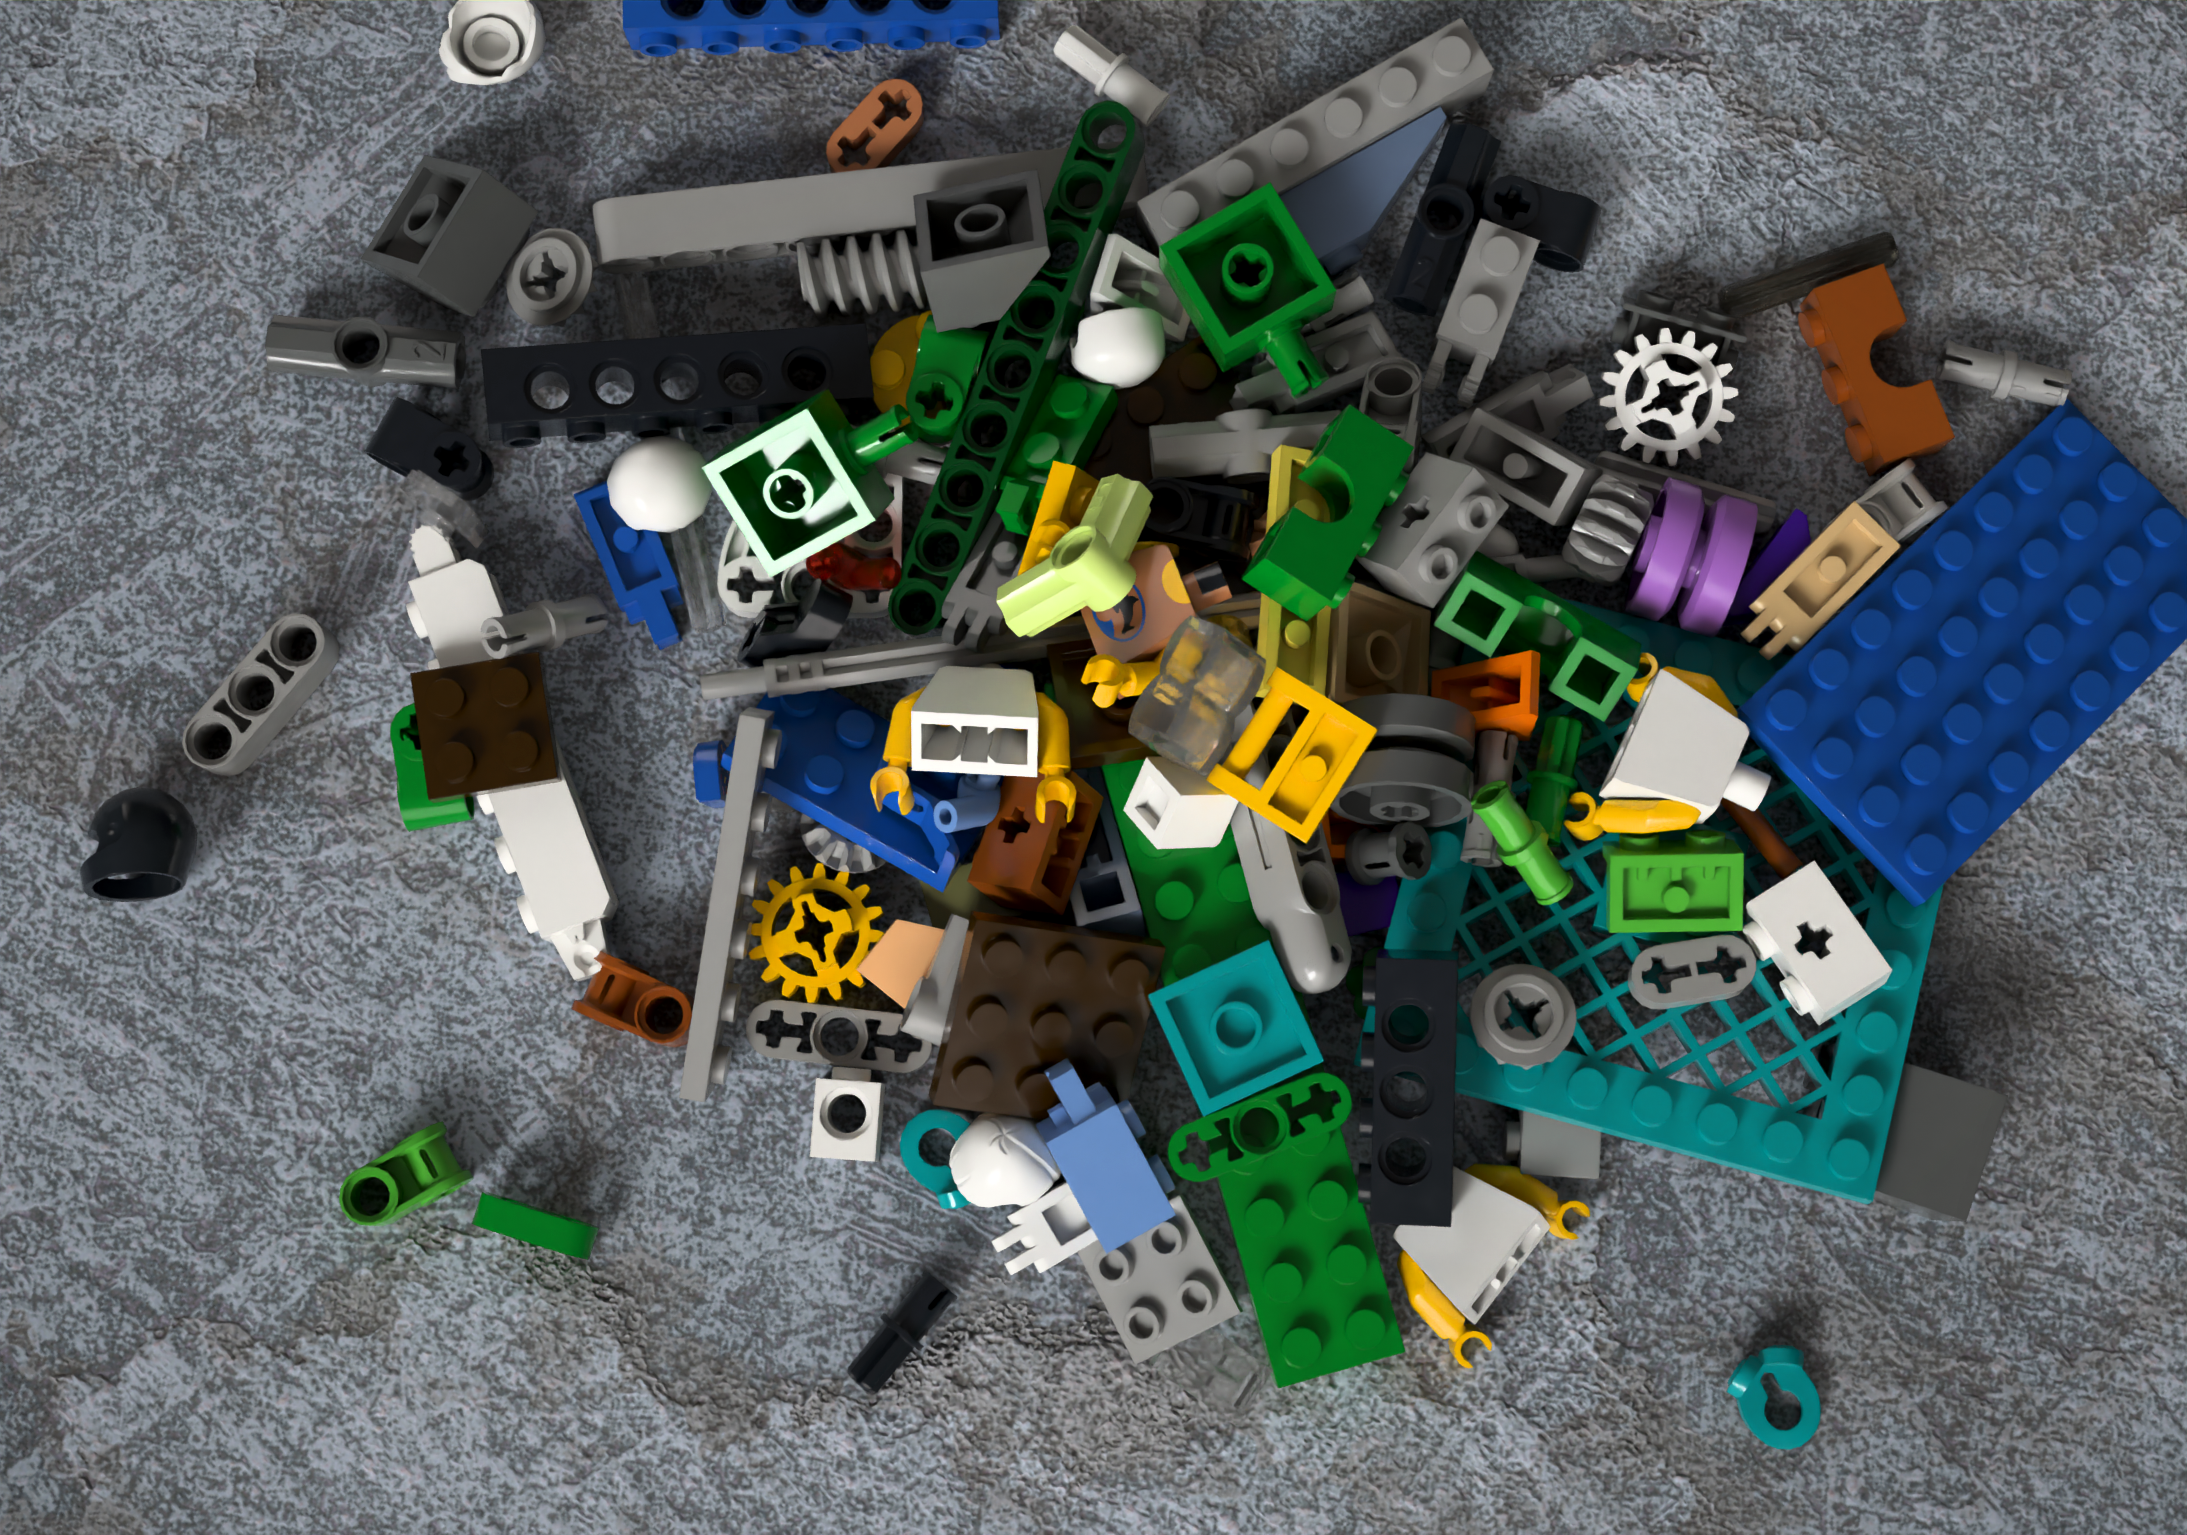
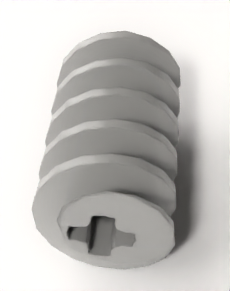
M897 230L893 249L887 250L879 233H872L868 252L863 253L854 236H847L843 255L836 254L828 238L822 239L818 258L811 257L803 241L797 242L803 301L805 307L807 303H810L818 320H825L828 317L830 304L833 300H835L843 317H850L852 315L856 298L861 299L869 315L875 314L878 310L881 295H885L894 312L901 311L906 292H910L919 309L926 308L928 298L920 273L918 245L912 247L904 230Z

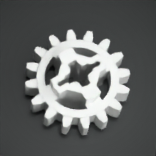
M1661 328L1657 335L1656 345L1651 346L1648 339L1643 334H1639L1634 337L1637 353L1631 356L1629 353L1619 349L1613 354L1617 363L1622 368L1619 373H1602L1600 379L1613 386L1612 395L1598 398L1597 401L1599 406L1613 407L1615 416L1609 418L1603 426L1606 431L1622 428L1625 435L1621 438L1618 445L1622 451H1626L1638 443L1642 445L1640 461L1649 463L1655 456L1656 451L1659 450L1663 451L1666 465L1675 466L1678 459V450L1684 449L1693 460L1701 458V449L1698 444L1700 440L1704 438L1713 444H1719L1722 441L1720 434L1713 427L1717 421H1734L1735 415L1723 409L1722 406L1724 399L1738 396V389L1723 387L1721 378L1726 376L1733 368L1730 363L1717 366L1712 364L1710 360L1718 348L1714 343H1709L1698 351L1693 348L1695 332L1686 331L1680 338L1679 343H1672V335L1669 328ZM1661 354H1673L1684 357L1694 363L1699 369L1686 375L1670 370ZM1639 367L1644 380L1637 399L1626 404L1627 384L1633 372ZM1661 380L1668 387L1687 386L1693 383L1691 388L1683 391V395L1675 400L1677 408L1675 413L1671 414L1668 408H1649L1643 412L1641 411L1642 407L1652 403V399L1660 394L1657 383ZM1709 390V404L1706 414L1696 427L1692 412L1697 397ZM1650 419L1666 425L1669 433L1672 434L1673 439L1659 440L1650 437L1639 430L1636 425Z

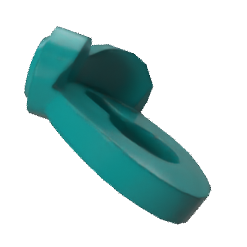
M927 1110L908 1121L900 1140L901 1157L909 1173L921 1185L936 1193L942 1209L964 1207L971 1202L967 1201L958 1190L951 1169L947 1165L938 1167L926 1163L920 1155L919 1142L923 1134L934 1128L947 1130L957 1141L970 1126V1123L948 1111Z
M1788 1345L1769 1346L1766 1349L1760 1350L1758 1357L1750 1355L1747 1359H1743L1729 1378L1726 1391L1736 1398L1741 1418L1754 1436L1771 1447L1786 1450L1801 1447L1812 1438L1818 1429L1821 1414L1817 1390L1809 1376L1802 1369L1804 1365V1352ZM1764 1372L1772 1373L1780 1389L1792 1393L1800 1402L1801 1416L1798 1422L1789 1429H1776L1766 1419L1764 1410L1768 1396L1760 1382Z

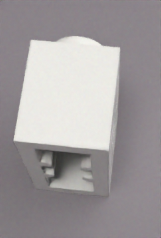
M1815 860L1747 902L1743 916L1747 924L1743 926V935L1752 950L1762 961L1771 957L1785 977L1780 982V987L1791 1006L1799 1015L1803 1016L1809 1012L1816 1023L1821 1025L1887 982L1892 972L1891 967ZM1802 934L1810 943L1819 939L1825 943L1820 955L1821 959L1812 951L1806 952L1803 955L1797 951Z

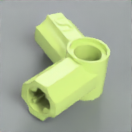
M1119 474L1101 478L1080 525L1071 529L1056 543L1050 553V557L998 587L996 603L1004 615L1005 623L1019 638L1023 635L1033 637L1085 606H1088L1095 612L1110 609L1130 592L1137 575L1128 560L1151 512L1149 505L1153 498L1151 492L1140 481H1132Z

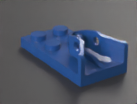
M831 688L771 698L768 697L766 692L756 708L775 711L772 729L782 730V742L776 768H766L762 791L771 794L778 800L943 893L985 828V826L944 833L935 825L933 813L936 804L943 800L957 798L960 777L966 775V773L912 770V766L907 767L906 773L915 798L911 812L907 815L901 814L898 804L899 791L886 795L883 799L882 810L878 812L870 789V780L878 770L888 766V762L883 760V754L890 722ZM736 736L724 751L720 767L729 772L731 770ZM1001 775L997 783L999 787H1001L1005 775Z

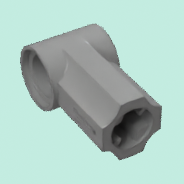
M954 914L950 915L926 977L921 976L910 995L901 1020L900 1031L940 1046L969 920Z

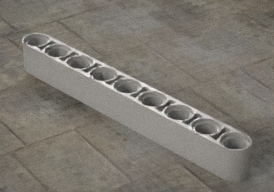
M1123 141L1099 143L1098 147L1101 149L1116 148ZM1069 147L604 199L595 203L592 208L597 261L600 265L598 269L609 274H632L797 255V242L800 241L805 243L809 253L812 254L819 253L821 241L826 238L830 240L834 250L839 251L844 250L847 236H854L859 247L866 248L869 247L872 233H879L885 245H893L897 230H904L910 243L917 242L913 195L1036 169L1040 178L1045 209ZM1144 153L1118 219L1135 217L1137 201L1149 195ZM1092 183L1079 189L1075 196V207L1087 209L1097 204L1102 197V185Z

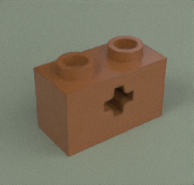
M1070 770L1064 773L1065 778L1069 779L1076 789L1074 817L1068 823L1067 807L1064 803L1057 800L1045 803L1044 823H1041L1036 817L1037 787L1045 779V774L1038 772L1037 777L1004 776L1000 787L1001 798L998 813L994 820L986 826L980 846L974 854L972 868L967 879L970 884L1000 907L1063 916L1104 799L1102 795L1074 771Z

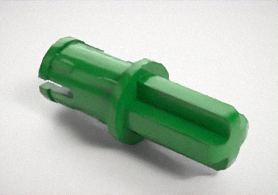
M1563 715L1549 716L1547 718L1535 770L1529 771L1526 781L1531 784L1526 815L1530 820L1541 823L1549 835L1547 842L1549 847L1560 846V835L1569 794L1576 792L1578 788V782L1573 779L1584 727L1582 722Z

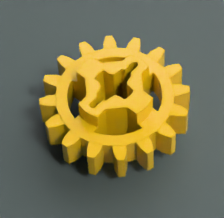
M817 863L813 871V878L805 879V876L797 866L791 867L790 878L792 883L784 888L779 882L771 879L767 884L774 898L770 903L755 899L752 903V906L763 915L761 923L752 924L751 935L761 938L762 945L748 952L749 957L753 961L768 960L770 965L764 970L761 978L766 983L775 981L780 976L785 978L782 986V995L791 998L799 987H804L808 1003L817 1004L821 989L828 988L829 993L836 1001L842 1000V983L849 980L859 988L866 985L863 976L856 970V967L869 953L871 945L876 944L884 934V932L872 929L871 924L884 916L881 906L865 908L863 903L868 899L872 890L866 884L857 887L853 891L848 889L851 881V873L840 871L834 881L829 880L826 866L823 863ZM815 891L837 895L844 899L852 908L833 912L820 905ZM792 901L795 912L787 928L776 932L774 935L780 913ZM808 907L811 913L824 926H833V932L824 936L826 946L823 949L826 961H824L823 955L810 942H801V936L809 932L808 921L810 917L807 911ZM859 933L858 945L853 956L841 968L838 955L846 938ZM801 955L813 962L818 976L799 974L791 970L782 959Z

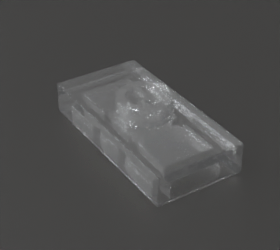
M413 469L399 487L422 509L416 516V519L423 525L429 526L445 540H448L452 533H454L477 549L490 532L487 529L489 526L464 500L419 469L417 471Z

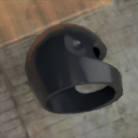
M149 787L126 789L105 801L94 814L88 829L89 837L98 841L99 844L96 853L91 855L80 868L84 892L88 896L99 900L137 902L166 897L182 890L196 855L198 835L193 818L185 806L169 793ZM147 873L141 877L131 879L108 878L123 874Z

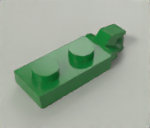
M1061 374L1057 375L1000 485L1002 495L996 506V512L1000 514L1007 531L1029 536L1053 460L1077 466L1081 470L1084 469L1118 405L1119 399L1113 386Z

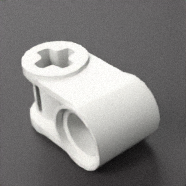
M1911 458L1879 479L1863 492V496L1855 501L1897 542L1905 541L1949 508L1943 500L1936 502L1915 476L1913 470L1916 465Z

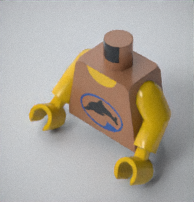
M1050 519L1045 520L1038 526L1032 537L1033 542L1046 543L1051 546H1045L1040 549L1035 558L1037 565L1050 557V553L1056 543L1071 530L1065 523ZM1136 543L1128 560L1137 575L1130 592L1119 603L1105 611L1095 612L1088 606L1080 609L1097 655L1091 657L1088 661L1081 682L1083 684L1099 682L1092 697L1096 705L1101 708H1107L1113 705L1117 697L1120 700L1128 696L1168 692L1176 686L1197 659L1198 653L1205 650L1209 644L1197 612L1233 598L1218 561L1182 576L1169 546Z

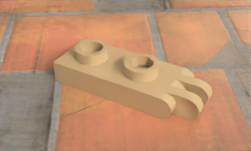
M1853 501L1749 605V608L1757 616L1744 628L1740 635L1750 643L1769 626L1776 634L1759 650V653L1767 661L1775 656L1786 644L1796 652L1901 545L1859 504Z

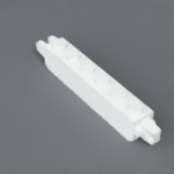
M430 523L427 526L421 524L419 529L415 528V533L411 534L412 540L409 541L412 544L410 549L415 552L413 558L420 577L408 581L415 600L406 603V608L418 637L422 639L428 636L437 659L428 662L429 670L495 659L486 652L481 638L499 635L500 632L498 630L482 633L481 627L487 618L510 615L497 578L490 574L487 568L480 563L470 559L462 561L459 551L455 549L457 545L452 542L453 539L450 536L448 537L442 528L439 529L436 524L435 526H432ZM522 651L510 654L507 657L525 654V652ZM555 734L562 782L476 797L483 812L486 815L494 812L503 835L494 838L495 847L505 871L508 874L516 871L525 895L517 897L516 901L527 930L530 934L539 931L542 939L554 943L573 979L582 981L593 977L595 973L601 970L602 965L594 959L599 955L600 951L611 955L604 923L613 919L619 901Z

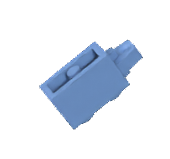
M1068 1058L1044 1070L1061 1103L1048 1109L1047 1112L1050 1117L1035 1125L1106 1254L1175 1216L1176 1214L1165 1195L1176 1189L1159 1156L1155 1154L1146 1159L1136 1139L1145 1135L1146 1131L1128 1099L1116 1104L1107 1089L1102 1087L1100 1082L1085 1089Z

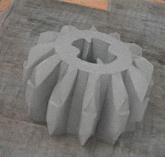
M1604 474L1597 478L1562 549L1561 554H1563L1564 562L1577 569L1578 573L1585 575L1579 578L1592 584L1595 581L1610 587L1617 583L1654 508L1653 494L1638 488L1639 484L1623 477L1620 480L1611 475Z

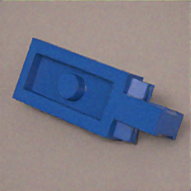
M607 481L575 493V500L618 606L623 613H626L630 624L633 625L645 620L655 645H658L659 650L682 642V636L671 611L672 608L684 604L679 591L682 588L659 532L635 530L628 526L611 506Z

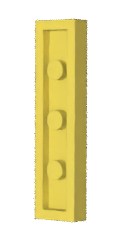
M1281 444L1272 453L1266 533L1293 506L1317 521L1330 522L1329 508L1323 496L1313 487L1297 478L1312 451ZM1261 592L1254 696L1265 698L1271 688L1266 682L1276 666L1325 696L1331 614L1329 606H1325L1306 622Z

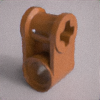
M600 951L599 955L594 959L602 965V968L593 975L582 1000H575L571 1009L619 1031L627 1030L660 1045L668 1047L686 1045L688 1043L695 998L680 989L650 977V973ZM675 999L680 1003L683 1010L682 1023L673 1032L662 1034L655 1026V1012L659 1005L666 1000Z

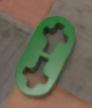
M482 1192L472 1224L483 1229L587 1260L590 1258L599 1231V1227L488 1192Z

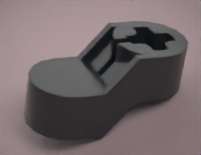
M818 578L812 583L799 602L764 605L742 641L737 661L753 668L764 666V659H778L790 655L826 652L849 615L853 603V595Z

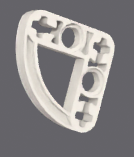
M887 473L884 479L890 491H894L895 497L884 510L892 519L893 525L890 534L882 541L869 542L861 538L857 531L845 537L844 557H808L785 569L781 581L785 603L799 602L793 594V585L797 577L807 571H816L823 574L827 578L828 583L853 595L852 607L847 618H879L889 614V598L903 565L904 477ZM799 479L794 480L798 486L802 484ZM733 519L721 552L717 581L718 591L730 611L738 616L756 618L764 605L774 604L776 599L775 593L773 591L753 592L752 602L743 603L739 593L730 590L731 585L741 583L744 572H753L754 578L761 584H776L774 576L769 577L757 556H752L753 550ZM857 552L874 557L893 552L892 561L879 558L881 580L884 584L891 585V590L881 592L878 603H868L865 593L856 591L857 584H865L869 579L868 560L864 558L855 561V554Z

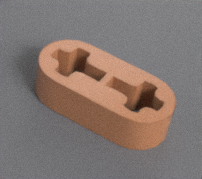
M893 78L882 81L871 90L833 132L827 142L826 155L831 173L888 167L916 136L923 125V102L919 91L913 84L902 79ZM903 99L906 100L909 118L903 121L900 117L895 116L880 129L879 126L886 118L883 104L886 101H890L892 104L897 105ZM871 137L872 140L865 149L868 163L862 166L854 161L848 167L843 166L845 158L842 149L848 145L851 149L857 150Z

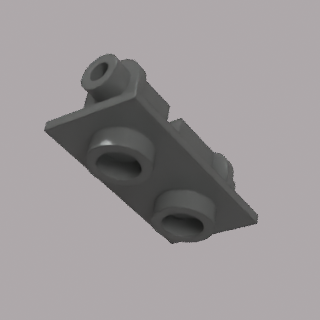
M1639 290L1636 299L1621 296L1620 303L1622 308L1631 312L1628 320L1616 318L1610 341L1621 344L1620 350L1634 354L1637 353L1634 337L1639 334H1643L1651 346L1656 345L1657 335L1661 328H1669L1672 340L1680 341V338L1686 331L1695 332L1693 348L1699 351L1709 343H1714L1718 348L1710 361L1714 366L1730 363L1733 369L1728 375H1732L1739 351L1729 348L1731 339L1743 343L1747 339L1742 329L1733 327L1736 320L1735 316L1706 307H1700L1697 316L1673 310L1676 300L1646 290ZM1661 354L1663 360L1666 354ZM1677 355L1675 365L1694 371L1699 369L1688 359Z

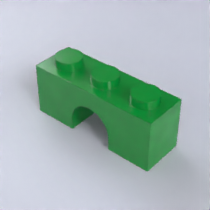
M1349 404L1324 428L1297 477L1323 496L1329 508L1330 522L1317 521L1293 506L1269 528L1241 580L1306 622L1325 606H1329L1332 609L1337 608L1354 583L1355 576L1348 572L1356 555L1360 558L1366 555L1382 530L1383 525L1375 520L1382 506L1390 507L1401 494L1409 480L1410 474L1402 469L1414 446Z
M1477 550L1443 597L1434 626L1489 657L1492 656L1496 648L1507 649L1515 653L1529 650L1539 652L1540 669L1549 681L1547 690L1604 722L1639 668L1641 643Z

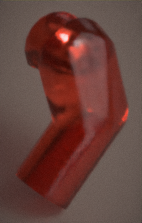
M840 540L806 558V567L812 577L815 579L821 578L825 581L830 579L837 586L850 591L893 589L901 580V568L895 559L891 557L869 558Z

